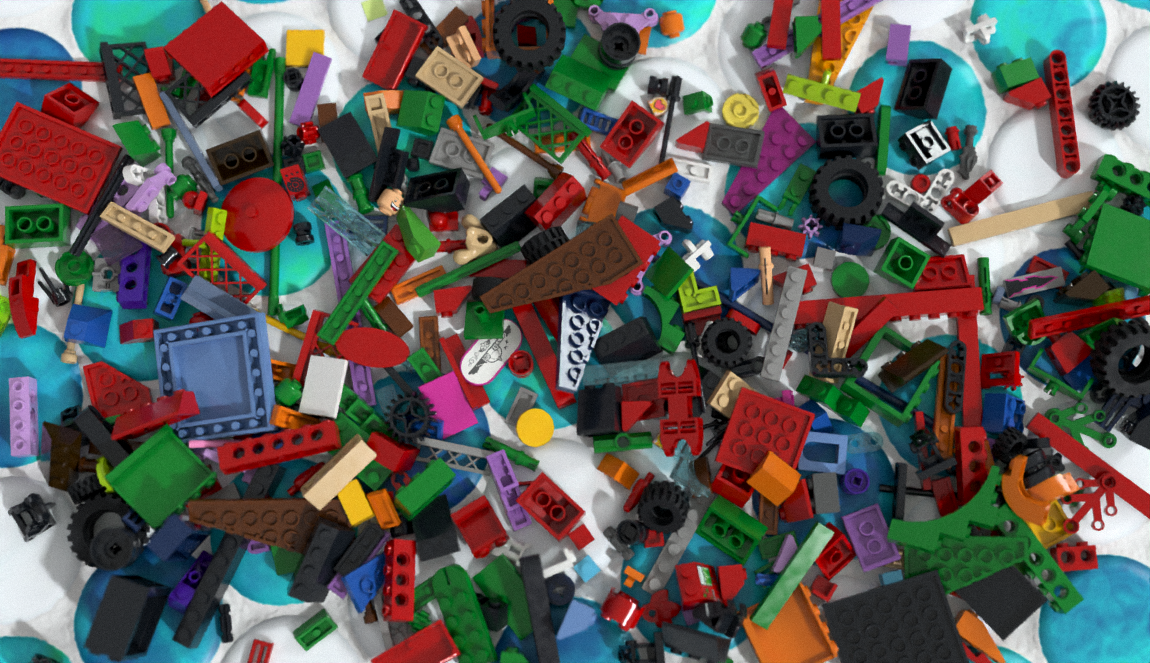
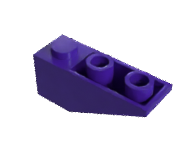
M205 550L202 551L168 596L169 607L183 615L185 614L213 555Z

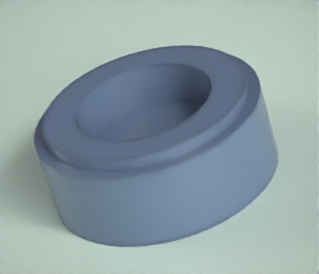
M997 286L991 299L992 304L999 305L1005 291L1004 287Z

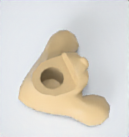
M466 214L462 218L461 224L467 229L465 242L467 249L454 251V262L459 265H465L498 249L497 243L481 225L477 217L472 214Z

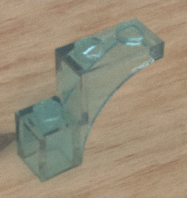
M682 439L678 442L677 448H675L674 456L671 457L677 463L669 477L675 481L674 485L681 486L682 490L686 487L690 489L689 492L694 496L700 498L702 495L708 498L712 491L699 481L694 469V456L691 453V447H688L686 440Z

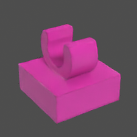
M791 390L782 391L783 397L774 398L795 406L794 393Z

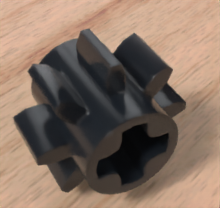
M292 134L288 137L284 136L280 149H284V155L294 158V156L302 155L305 143H301L299 136Z
M1132 194L1123 199V205L1120 206L1122 210L1138 216L1144 214V208L1147 207L1140 195L1135 197Z

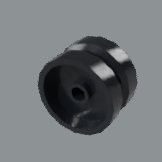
M1042 448L1024 455L1028 456L1023 475L1025 489L1045 481L1056 473L1050 463L1038 466L1047 458ZM1010 464L1003 467L1005 472L1012 471L1009 470Z

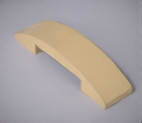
M384 93L365 96L377 154L379 153L384 128L391 127Z

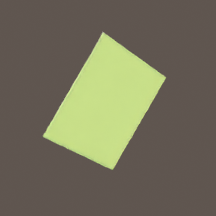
M368 0L361 3L368 21L388 15L383 0Z

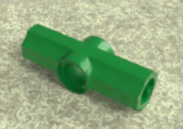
M651 431L593 436L594 454L653 448ZM621 437L626 438L628 441V445L624 448L620 447L617 443V440Z

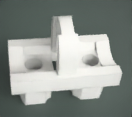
M983 14L978 17V24L973 25L970 20L963 22L961 27L964 34L963 42L967 44L979 40L982 45L988 44L990 42V35L996 32L995 24L998 22L996 17L990 19L987 14Z
M685 239L682 241L683 247L687 250V253L682 258L694 269L693 272L701 266L696 260L699 255L705 261L714 255L709 247L712 245L709 240L705 241L702 239L695 246L690 240Z

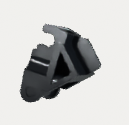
M31 493L22 503L11 507L7 512L15 520L24 535L23 540L25 542L31 541L37 535L57 524L49 509L56 505V502L45 504L40 494ZM23 512L29 513L33 520L28 526L21 516Z
M728 599V606L724 607V603L715 601L695 607L692 615L695 619H701V622L714 632L733 639L744 619H747V606L740 603V611L736 613L734 600Z

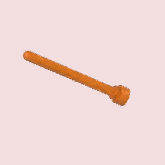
M458 114L452 116L446 121L447 125L451 130L453 129V131L457 132L494 192L497 194L501 193L500 185L464 131L463 120Z

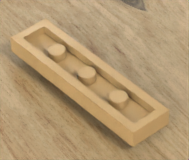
M112 201L100 215L101 219L162 253H165L175 240L174 235Z

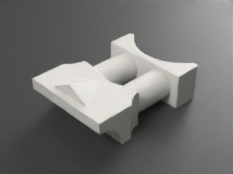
M509 535L510 539L507 540V543L500 548H494L491 554L498 557L503 553L508 559L516 562V566L520 567L519 558L532 545L526 542L522 544L512 539L511 535ZM510 548L521 551L520 555L509 551Z

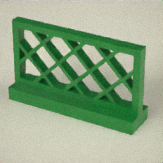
M533 83L529 88L530 93L527 96L530 101L532 98L537 101V108H534L535 112H537V121H526L516 128L557 162L562 164L585 136L588 138L592 131L586 124ZM525 99L511 115L528 109ZM541 111H549L550 119L541 120ZM562 121L563 130L554 131V122ZM550 123L551 131L542 133L541 124ZM538 125V133L529 134V126ZM576 132L578 134L576 139L568 142L567 133ZM564 133V142L555 143L554 135ZM551 135V144L543 145L542 137ZM564 146L565 152L559 158L555 155V147Z

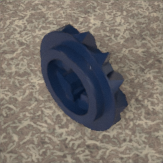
M554 574L545 582L550 603L560 606L572 600L575 594V585L570 577L565 574ZM555 581L560 586H568L563 590V598L559 593L551 594L556 589Z

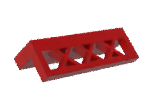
M458 334L446 339L444 337L440 338L439 341L473 411L491 403L483 385H470L465 381L460 371V361L466 350Z

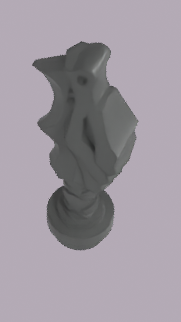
M966 125L963 133L966 135L965 147L962 148V154L959 155L961 167L956 172L964 180L969 179V173L977 163L978 156L976 155V148L973 147L974 136L978 134L977 126Z
M191 156L183 158L181 161L182 167L185 170H190L194 179L199 183L200 189L208 194L211 202H217L219 198L215 195L214 188L195 167L196 160Z

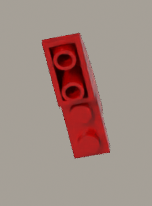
M32 259L18 262L16 276L9 278L10 311L15 329L21 339L36 335L39 299L33 297L36 261Z

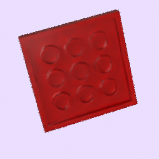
M741 387L714 461L752 474L767 453L771 451L796 470L815 414Z

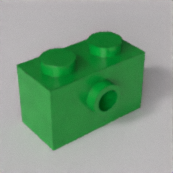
M1031 57L1024 60L1023 58H1018L1012 61L1011 64H1007V62L1002 63L991 74L999 94L1012 91L1040 78Z

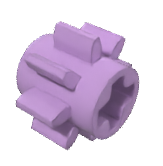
M810 215L807 220L804 217L801 219L803 224L799 225L798 229H802V233L806 234L810 240L813 234L816 237L819 236L820 233L817 230L822 229L823 226L819 225L818 221L820 218L815 219ZM811 224L813 230H810V227H807V225Z

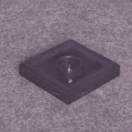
M111 224L90 234L108 266L143 248L140 240Z

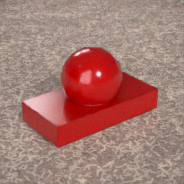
M195 191L184 193L182 196L183 205L188 209H193L195 215H202L208 201V194L200 191V193Z
M435 211L428 213L430 232L459 231L458 212L443 213Z

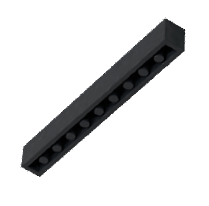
M279 464L257 468L242 499L273 498L287 468ZM225 532L172 638L173 641L188 649L198 648L247 550L250 539L238 534Z

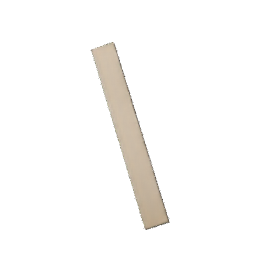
M1088 191L948 228L947 231L952 247L1077 215L1082 207H1086L1089 204L1087 200L1093 192Z

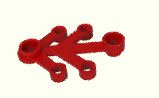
M1104 473L1099 479L1084 480L1083 478H1077L1075 482L1080 480L1083 484L1079 490L1085 487L1098 488L1094 493L1068 495L1070 497L1069 502H1065L1064 497L1060 498L1061 503L1065 505L1072 502H1085L1072 518L1065 519L1062 522L1061 527L1065 533L1075 534L1078 532L1079 522L1091 508L1093 511L1091 528L1095 531L1104 529L1105 524L1102 521L1100 498L1104 493L1107 503L1104 507L1105 515L1115 516L1118 510L1115 506L1114 491L1118 488L1119 481L1112 473ZM1106 479L1110 480V486L1105 485ZM1108 507L1113 508L1114 512L1112 514L1108 513ZM1096 521L1100 522L1101 527L1099 529L1095 527ZM1067 523L1072 524L1073 527L1071 530H1068L1066 528Z

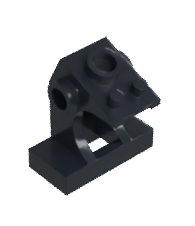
M925 428L917 430L913 435L909 436L911 443L908 445L913 454L917 453L924 467L915 472L920 481L957 464L952 455L943 459L936 446L939 440L934 432L930 433ZM930 444L935 454L924 458L921 448Z
M653 632L654 642L637 643V640H627L625 645H619V661L621 663H665L662 632ZM647 647L648 659L636 660L635 649Z

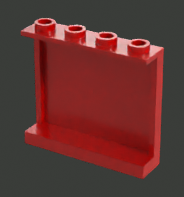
M222 1L163 47L169 58L174 59L211 98L269 51L265 41Z

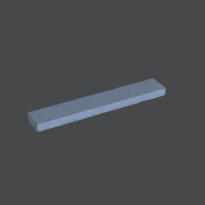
M164 90L159 93V96L210 184L216 191L220 192L224 189L223 186L220 185L216 174L177 107Z

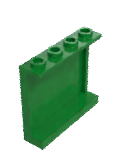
M1103 202L1093 215V223L1090 224L1087 230L1089 237L1083 245L1085 252L1080 257L1078 263L1081 265L1079 273L1082 274L1086 268L1092 271L1095 270L1097 273L1138 288V296H1147L1150 293V220Z
M168 424L163 426L105 476L106 483L154 531L164 526L163 522L169 515H181L186 510L185 506L189 504V499H199L202 495L201 492L205 488L210 489L217 482L215 480L217 479V473L215 471L212 472L173 433V429Z

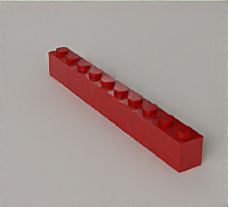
M974 287L800 301L793 327L794 330H804L806 326H810L813 322L823 324L829 302L857 308L856 324L884 296L899 309L890 319V323L901 322L902 319L909 318V321H919L921 317L935 320L940 319V316L946 315L947 318H957L959 314H966L967 317L978 316V313L984 310L982 288Z

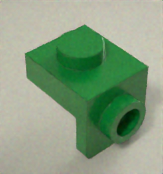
M699 91L684 95V114L691 115L703 111L712 113L713 99L710 94Z
M282 303L278 305L279 312H277V316L281 323H285L287 329L301 325L309 320L304 304L285 311Z

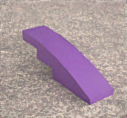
M503 449L486 456L493 481L513 532L531 525L532 521L528 512L516 502L521 492L505 450Z

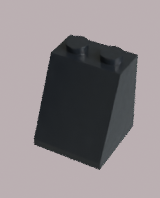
M605 383L603 387L596 388V385L584 386V390H578L577 436L590 438L593 436L625 433L622 430L621 387L614 385V383Z

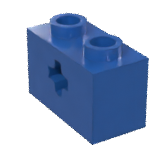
M170 276L164 285L152 314L168 321L173 320L182 300L180 298L187 289L188 284Z

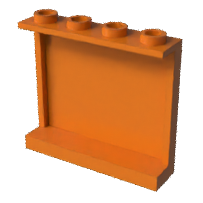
M802 582L798 584L767 630L750 620V616L759 603L747 608V619H744L742 627L759 663H824L838 656L836 653L839 651L834 640L830 641L827 635L829 629L825 622H821L818 616L820 611L815 603L812 604L809 598L811 596L810 590L807 585L803 586Z

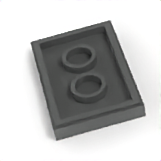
M710 123L702 160L757 169L765 131Z

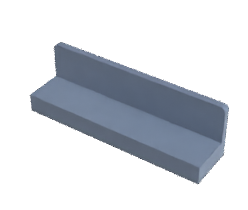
M199 275L194 276L180 298L215 320L258 313L257 310Z

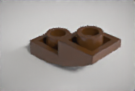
M336 103L317 104L320 128L338 119Z
M389 296L380 305L377 304L373 307L387 324L388 328L399 338L414 327Z
M708 457L688 461L692 498L713 494L710 476L712 475Z

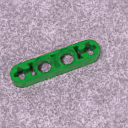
M880 105L878 111V147L874 163V169L876 168L879 172L878 176H885L887 170L891 117L890 105Z

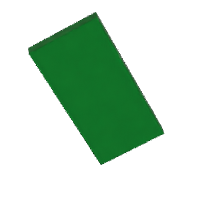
M502 553L472 579L486 597L498 598L502 602L508 603L507 624L517 637L523 640L533 632L523 579Z

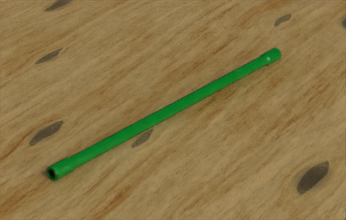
M276 57L274 71V166L272 180L282 186L280 169H282L283 149H280L281 142H283L285 87L283 75L286 71V58ZM280 244L270 250L267 315L277 316V312H279Z

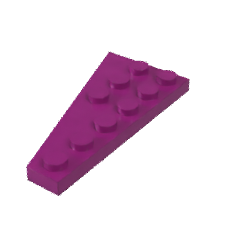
M783 107L771 112L762 131H765V137L758 168L741 167L721 203L732 215L736 210L738 212L743 210L755 196L765 190L816 143Z

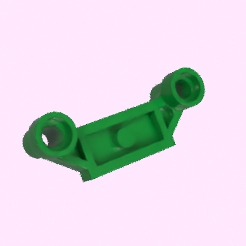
M1103 180L1095 187L1097 193L1094 192L1087 200L1089 204L1086 207H1082L1077 213L1078 218L1073 224L1068 223L1062 230L1075 245L1086 235L1082 228L1090 221L1105 200L1110 202L1119 192L1118 189L1114 186L1110 187Z

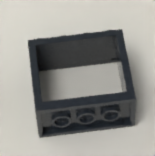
M111 575L83 647L89 649L90 654L96 656L104 654L109 656L108 660L118 663L146 656L172 587L138 575Z

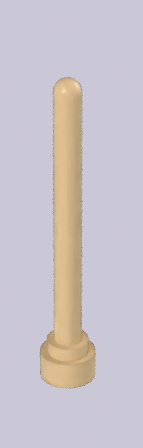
M85 284L76 286L74 304L82 305ZM67 342V348L61 354L60 362L68 364L77 363L78 356L76 351H74L75 343Z

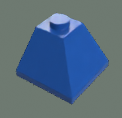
M73 304L65 328V342L105 348L113 311Z

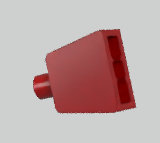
M1069 331L1062 335L1047 336L1052 343L1045 348V352L1059 375L1062 376L1069 373L1087 358L1092 348L1072 331Z

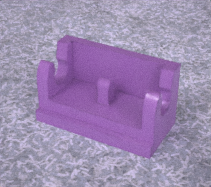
M890 24L886 54L888 65L906 67L911 25Z

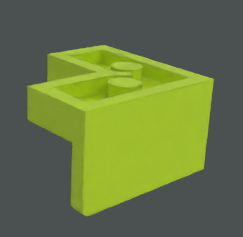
M694 272L690 274L676 291L681 314L721 305L717 285L698 290Z

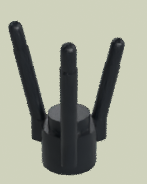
M40 267L39 271L50 287L51 292L41 281H38V284L51 299L53 305L60 307L71 301L70 296L73 295L69 286L64 284V290L62 287L55 289L44 269Z
M716 419L711 423L703 425V429L714 427L712 429L714 437L706 443V446L709 447L698 458L705 457L721 442L728 424L726 420L723 419L719 422Z

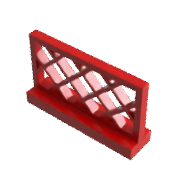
M210 229L176 263L192 278L195 276L192 271H197V275H199V271H211L210 283L213 285L225 284L227 293L228 284H239L240 294L232 296L240 297V301H242V297H247L243 301L245 304L267 285V282ZM205 242L210 246L211 255H199L198 247ZM199 257H211V268H199ZM213 257H222L225 260V268H213ZM187 258H196L197 268H188L183 262ZM213 271H225V281H214ZM227 271H237L239 273V281H227ZM242 284H251L255 290L251 294H242Z
M318 309L312 311L292 380L296 379L302 387L305 385L311 355L315 356L320 353L321 357H325L322 351L332 347L337 359H341L343 356L342 354L339 355L335 346L332 345L320 349L317 343L319 338L317 333L323 326L324 318H329L331 314ZM351 321L349 323L354 326L353 328L359 327L358 322Z

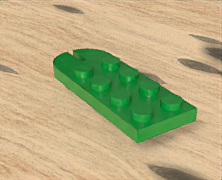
M456 563L439 569L433 577V590L448 632L460 652V655L457 656L459 663H492L497 661L498 656L468 573L462 566Z

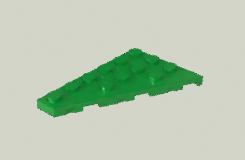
M970 535L969 538L965 537L962 543L939 536L943 540L940 551L935 550L934 555L904 546L905 579L937 569L945 594H950L957 589L1027 559L1028 537Z

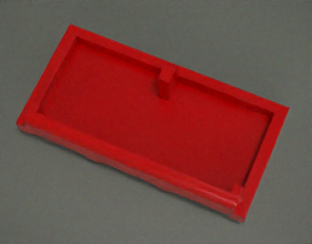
M394 9L362 77L387 90H397L428 26Z
M440 619L370 661L371 663H447L459 656L460 652Z

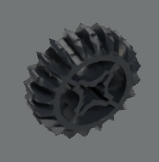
M1117 80L1112 83L1108 81L1104 85L1100 84L1089 97L1090 103L1087 106L1092 109L1089 111V114L1094 115L1092 121L1097 120V126L1103 124L1104 130H1107L1109 127L1111 131L1129 127L1140 113L1138 109L1141 105L1136 103L1139 101V97H1134L1136 91L1131 92V86L1124 87V82L1118 85ZM1110 115H1115L1116 117H1121V118H1114V117H1111Z
M406 391L404 392V398L401 394H398L397 398L399 401L392 399L393 407L387 405V409L391 410L390 413L384 414V416L389 417V420L384 421L385 424H391L387 431H394L391 436L393 438L398 436V442H402L405 439V444H410L411 440L413 444H417L418 438L422 442L425 441L423 434L430 437L431 434L428 432V429L435 430L431 423H437V419L432 418V416L437 415V411H431L435 405H428L430 398L424 399V394L422 393L417 396V392L412 391L410 396L409 392ZM410 402L405 412L398 413L403 405ZM416 402L424 409L425 416L417 413ZM408 415H413L414 417H417L419 419H414L410 422V420L404 418L403 416L408 417ZM397 419L404 422L405 433L399 428ZM424 423L417 432L412 433L416 424Z

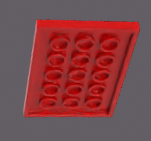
M16 102L0 132V178L89 216L123 148Z

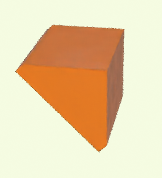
M769 451L746 482L778 506L794 492L801 474L773 452Z

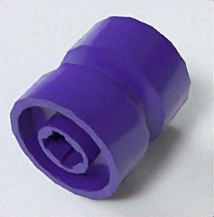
M856 468L846 471L845 475L840 477L839 484L844 493L857 495L868 489L870 479L864 470Z

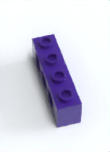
M124 232V239L121 240L123 253L119 258L121 273L118 274L119 291L116 292V301L123 309H147L152 247Z

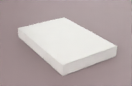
M311 355L299 408L300 413L330 418L337 417L348 366L347 360Z

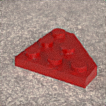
M100 361L83 366L91 404L104 418L119 414L124 415V411L133 408L137 410L141 404L147 402L154 403L150 388L105 362Z

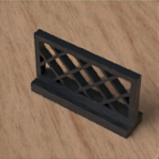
M146 41L120 44L100 42L99 53L113 120L121 119L122 116L145 114L141 101L138 102L130 97L136 90V87L127 78L131 73L136 76L142 75L134 70L139 63L146 67V73L151 72L144 53V49H147ZM134 48H142L143 54L140 58L131 53ZM120 49L125 55L120 60L113 55V50ZM128 55L137 61L133 67L123 62ZM120 65L129 70L125 77L117 73V68ZM124 82L133 88L128 95L120 89ZM129 100L137 106L133 110H125L124 103Z
M245 70L206 102L200 101L201 90H205L201 88L199 83L198 87L188 86V79L191 75L187 73L167 89L165 93L185 115L192 126L198 128L252 83L254 79ZM177 88L184 89L183 99H175L171 93ZM187 89L197 90V101L186 100ZM186 102L197 103L196 111L191 115L186 111Z

